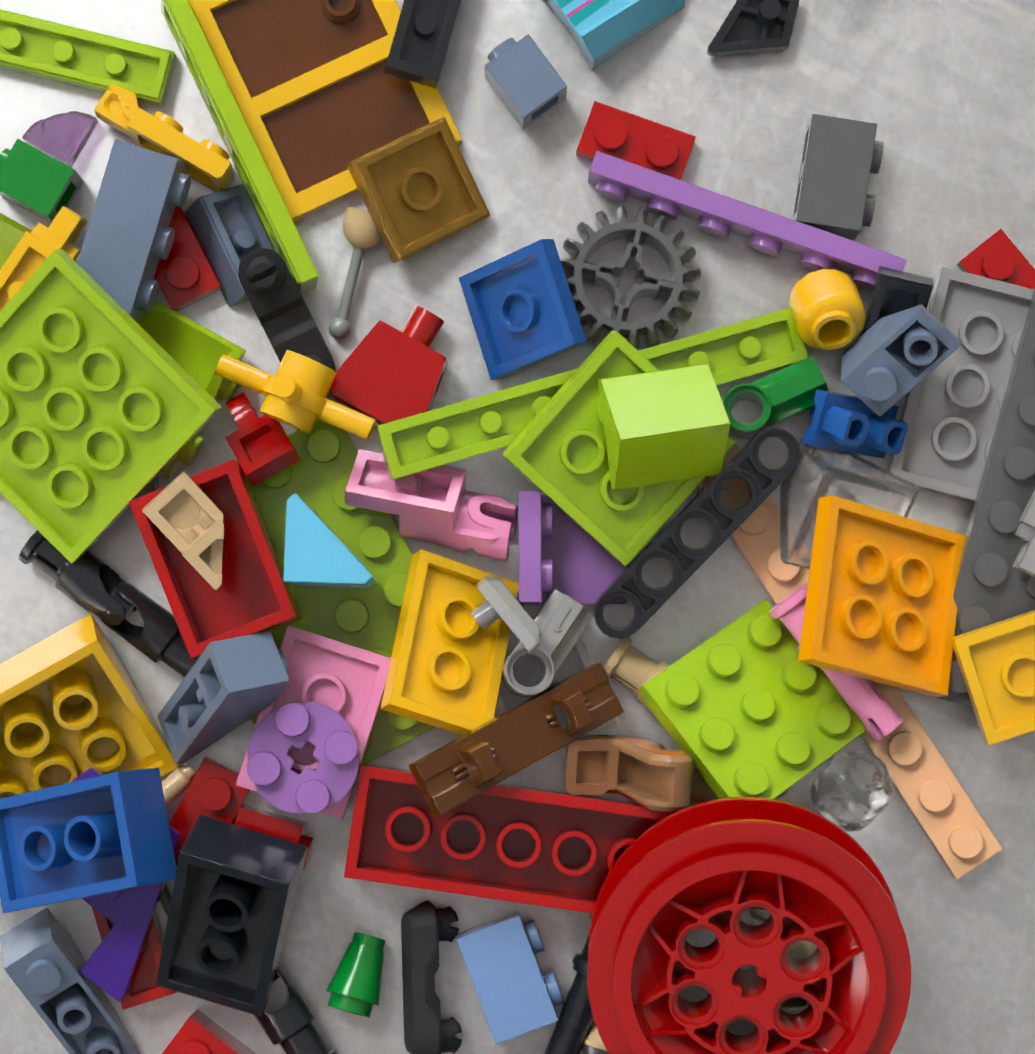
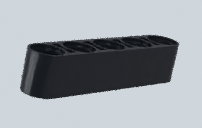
M771 428L762 430L754 435L722 468V471L715 475L607 586L597 598L594 607L596 625L602 633L617 639L627 638L636 633L794 471L799 463L801 452L799 443L791 433L784 429ZM769 437L779 438L787 446V460L778 469H768L759 460V447ZM731 477L743 479L749 486L750 491L746 504L737 509H730L724 506L719 496L721 485ZM701 517L709 523L711 537L703 547L689 548L681 540V527L688 519ZM655 557L665 558L671 563L673 568V575L669 583L659 588L650 587L645 584L641 575L644 564L649 559ZM612 598H626L633 604L635 609L634 617L626 626H611L603 618V607Z

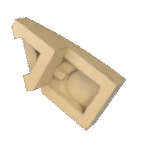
M183 471L142 509V512L177 547L182 556L199 574L217 590L222 585L223 512Z

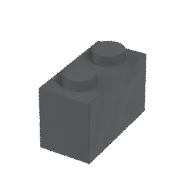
M812 114L806 126L792 220L853 241L861 232L862 226H871L876 195L867 194L870 173H879L884 142L875 141L877 124Z

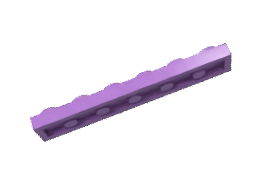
M596 151L589 170L588 182L597 185L595 192L606 198L625 202L627 196L648 203L646 208L649 212L657 216L664 215L671 220H676L678 214L699 221L697 227L708 234L722 238H728L730 232L750 239L748 245L757 251L779 256L782 250L802 257L800 264L808 269L818 271L834 268L853 275L852 280L857 286L871 291L873 290L879 266L903 271L907 261L904 258Z

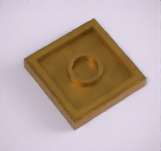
M445 117L437 119L346 164L393 263L400 262L491 216Z

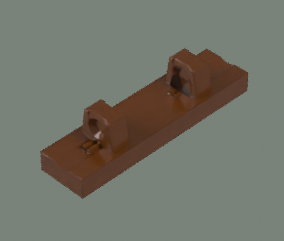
M601 663L592 664L408 766L432 815L440 816L624 713V710L610 686ZM552 705L559 707L568 726L565 730L562 729Z

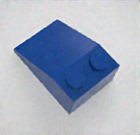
M159 768L114 772L0 799V899L3 913L175 880L176 863Z

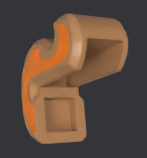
M583 735L566 746L564 788L570 795L619 794L649 810L676 812L690 805L693 758L684 750H667L658 741L647 738L619 735Z

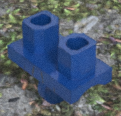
M816 389L814 396L815 407L810 411L812 423L804 432L802 443L812 447L882 459L885 458L886 453L898 455L901 452L908 425L906 422L896 419L899 406L893 405L879 417L856 396Z

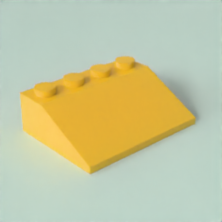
M92 614L87 615L0 664V799L69 783L88 769L94 767L104 775L120 771L159 768L160 777L179 767L178 764L175 765L164 736L121 659Z

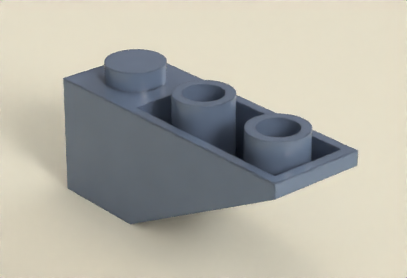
M47 907L0 936L4 970L69 1054H141L104 991L79 972L86 961Z

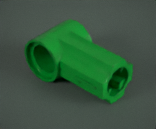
M813 356L752 383L739 384L730 389L723 399V405L730 421L729 433L737 438L748 440L762 430H766L815 407L814 396L816 389L829 390ZM751 399L757 402L762 408V415L759 420L748 425L737 422L731 415V409L739 400Z

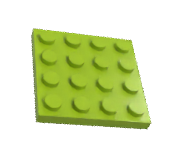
M58 249L51 253L0 311V493L73 564L92 547L130 506L129 501L136 499L222 406L63 249Z

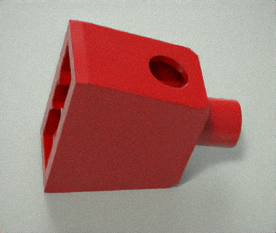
M416 306L402 331L383 321L377 322L336 371V376L327 395L357 412L376 419V423L379 425L431 411L448 365L446 357L430 348L444 321L430 311Z

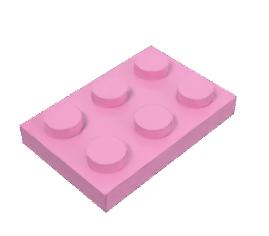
M288 625L280 650L285 655L288 663V677L290 681L273 703L259 713L254 730L265 716L288 703H320L336 710L350 723L359 743L361 764L383 698L391 658ZM307 742L302 748L293 746L290 749L289 756L295 760L292 768L300 774L306 767L315 770L319 765L320 761L313 756L316 747L312 743ZM246 752L236 785L258 792L247 772L248 752ZM353 787L340 802L320 812L343 819Z

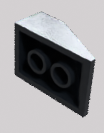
M200 815L179 852L156 985L262 1017L297 898L308 846Z

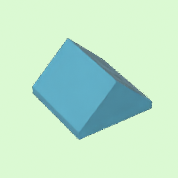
M296 493L287 500L284 582L293 587L372 589L379 582Z

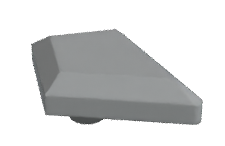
M485 576L476 585L486 600L474 609L471 615L484 630L501 617L531 653L540 646L539 627L500 578Z

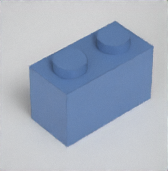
M517 911L457 935L458 945L496 1045L559 1021L555 1007L565 1002L554 973L550 972L543 975L536 954L545 951L534 919L524 923L520 911Z

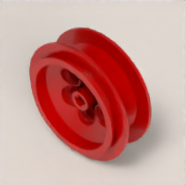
M731 797L702 802L665 817L641 834L618 858L599 891L592 913L589 929L587 984L593 1019L600 1038L609 1054H890L899 1037L907 1014L911 991V962L906 935L890 888L870 855L853 837L825 817L798 805L762 797ZM751 907H761L770 912L769 918L759 925L746 924L740 919V916ZM698 929L709 930L716 936L715 940L705 947H695L686 938L692 931ZM799 941H808L817 946L812 955L803 959L794 958L787 953L790 946ZM744 965H753V966H754V967L749 968V969H742V968H740V967H742V966H744ZM692 985L702 986L709 992L706 998L698 1002L686 1001L679 995L684 988ZM792 997H801L809 1002L805 1010L796 1014L787 1013L780 1008L784 1001ZM737 1019H746L756 1025L751 1032L745 1035H735L726 1029L731 1022Z

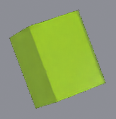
M709 364L598 379L611 490L615 491L718 475L722 471L730 421Z

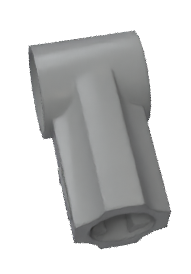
M554 589L534 618V622L539 627L540 646L530 653L519 640L504 662L502 680L505 687L512 694L519 697H533L543 692L551 684L554 675L594 615L568 595ZM531 657L540 663L542 678L536 686L526 687L515 680L513 665L517 659Z

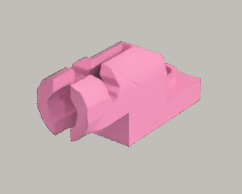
M362 449L358 450L345 490V505L399 515V534L401 538L442 545L462 553H466V550L472 547L479 556L508 560L510 555L509 540H514L518 519V505L511 504L497 496L465 490V469L442 465L390 480L383 454Z

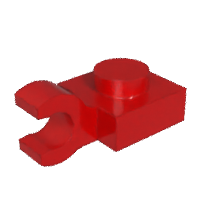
M245 392L225 402L239 427V430L225 438L252 487L301 460L281 423L266 415L259 418Z

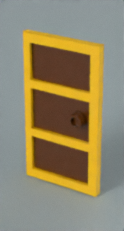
M188 0L294 223L359 192L348 170L347 163L437 119L445 117L458 146L462 144L460 134L437 86L432 88L384 73L401 12L396 0Z

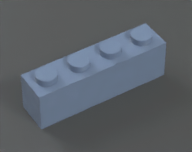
M115 139L77 264L140 324L143 311L149 313L155 304L159 282L153 280L159 259L166 260L170 254L174 242L175 229L169 226L175 206L182 207L187 199L191 185V176L185 174L188 165L178 158Z

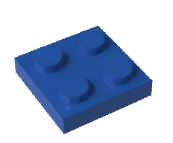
M540 239L459 277L491 380L507 378L587 343L554 239Z

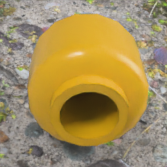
M821 269L804 276L791 291L789 307H791L795 327L800 339L808 346L818 350L839 349L856 339L863 330L866 313L856 283L846 273L835 269Z

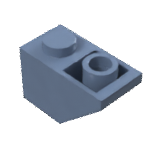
M923 305L882 317L842 352L840 382L880 417L961 346V340Z

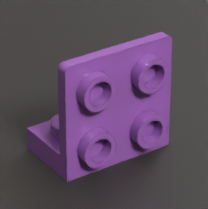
M519 491V603L522 605H544L552 591L556 589L580 604H595L599 595L627 566L620 564L546 495H541V491ZM616 597L609 600L606 604H625L628 600Z

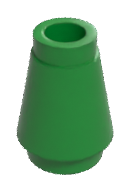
M354 932L352 941L349 943L326 989L327 992L331 993L327 1006L370 1018L373 1005L379 1006L384 959L383 950L386 940Z

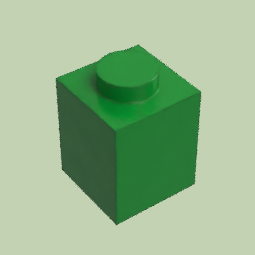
M18 138L11 150L5 148L0 153V195L49 223H52L62 206L69 208L84 181L75 169Z

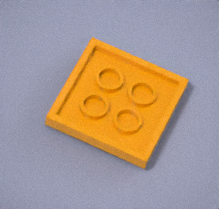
M834 495L819 498L798 661L933 698L948 696L953 645L950 638L955 635L957 606L953 594L965 535Z

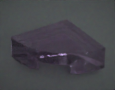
M78 111L60 113L35 122L25 132L22 139L72 168L98 124V120L94 116Z

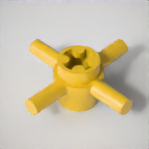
M286 350L275 376L225 354L222 355L215 371L216 375L266 396L259 412L297 430L310 434L317 418L368 440L375 428L376 419L326 398L337 372L306 356Z

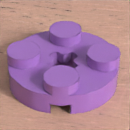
M316 702L288 703L269 713L255 728L247 750V772L250 779L254 782L258 793L274 807L292 814L318 813L340 802L353 787L361 765L359 743L350 723L336 710ZM307 742H310L316 747L313 756L320 762L315 770L306 767L300 774L293 770L292 767L295 760L289 756V752L293 746L302 748Z

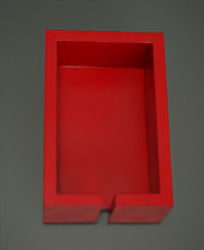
M234 459L190 477L223 512L222 585L217 590L199 574L182 556L177 547L142 512V509L166 487L129 501L190 658L198 660L210 642L274 631L302 619L289 584L283 581V569L240 464Z

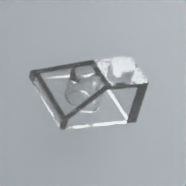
M801 438L799 443L801 452L799 463L780 486V559L785 564L810 569L819 498L834 495L907 518L920 488L916 484L856 454L812 447L802 443L803 438Z

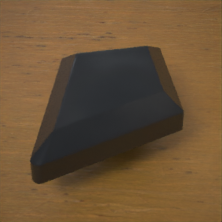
M737 0L708 46L707 54L714 56L788 49L800 0Z

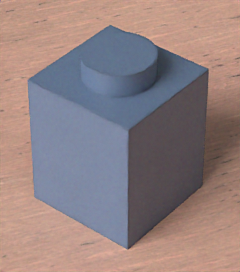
M529 34L518 42L514 38L505 40L487 56L490 62L485 65V79L523 130L566 99L567 85Z

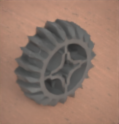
M618 206L615 217L616 223L610 224L607 215L603 211H599L595 214L597 232H594L588 224L581 222L577 225V232L584 243L581 244L569 238L564 241L563 249L575 259L560 258L564 273L571 275V277L566 279L575 307L580 311L578 317L583 328L588 322L593 326L587 337L589 344L594 345L599 340L602 332L609 334L613 330L628 338V342L637 350H639L640 344L638 336L645 335L648 345L654 347L660 345V337L656 330L659 327L671 338L678 334L679 329L670 318L671 316L682 321H689L692 311L681 303L680 300L688 302L698 300L700 291L695 287L684 285V283L700 279L701 269L697 267H683L684 263L691 261L695 257L696 250L694 247L676 250L675 247L683 240L685 233L679 228L666 237L663 234L668 222L666 216L660 215L654 227L645 224L648 216L647 208L640 207L637 212L636 222L627 221L626 207ZM628 239L624 255L613 262L599 261L598 264L587 262L590 256L601 246L612 241ZM644 243L653 247L664 258L669 267L672 281L661 279V274L650 271L644 265L642 260ZM634 256L635 261L632 270L636 271L635 279L641 278L642 284H633L631 291L627 292L625 304L622 305L620 304L622 290L619 289L620 281L614 282L612 277L622 276L624 269L628 267L630 257ZM582 279L594 281L595 286L602 287L611 294L613 299L611 318L599 312L589 301ZM656 296L669 298L667 303L654 315L643 320L626 322L629 309L636 300L640 298L655 299Z

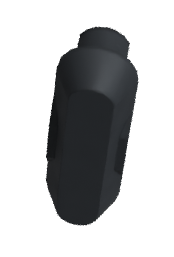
M258 248L251 250L240 262L238 276L280 363L286 350H289L336 371L334 360L286 262L280 254L272 249Z
M429 900L418 904L404 913L401 920L404 1042L410 1054H441L447 1052L454 1054L462 1044V1039L454 1037L455 1034L462 1033L461 1026L453 1017L441 1019L440 999L435 993L434 975L439 968V941L453 942L459 928L452 927L450 924L458 921V915L452 907L435 908Z

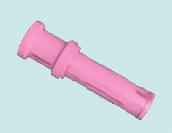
M808 583L790 593L768 612L774 620L780 619L799 643L798 652L800 650ZM820 667L851 710L864 724V727L874 741L880 740L883 735H888L903 722L901 716L887 702L873 681Z

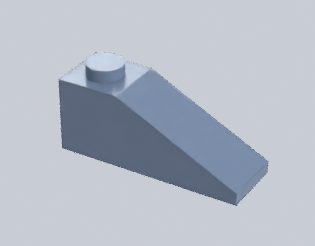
M271 631L214 641L207 645L157 716L175 765L187 762L269 707L290 681L288 677V663L283 652L277 649Z

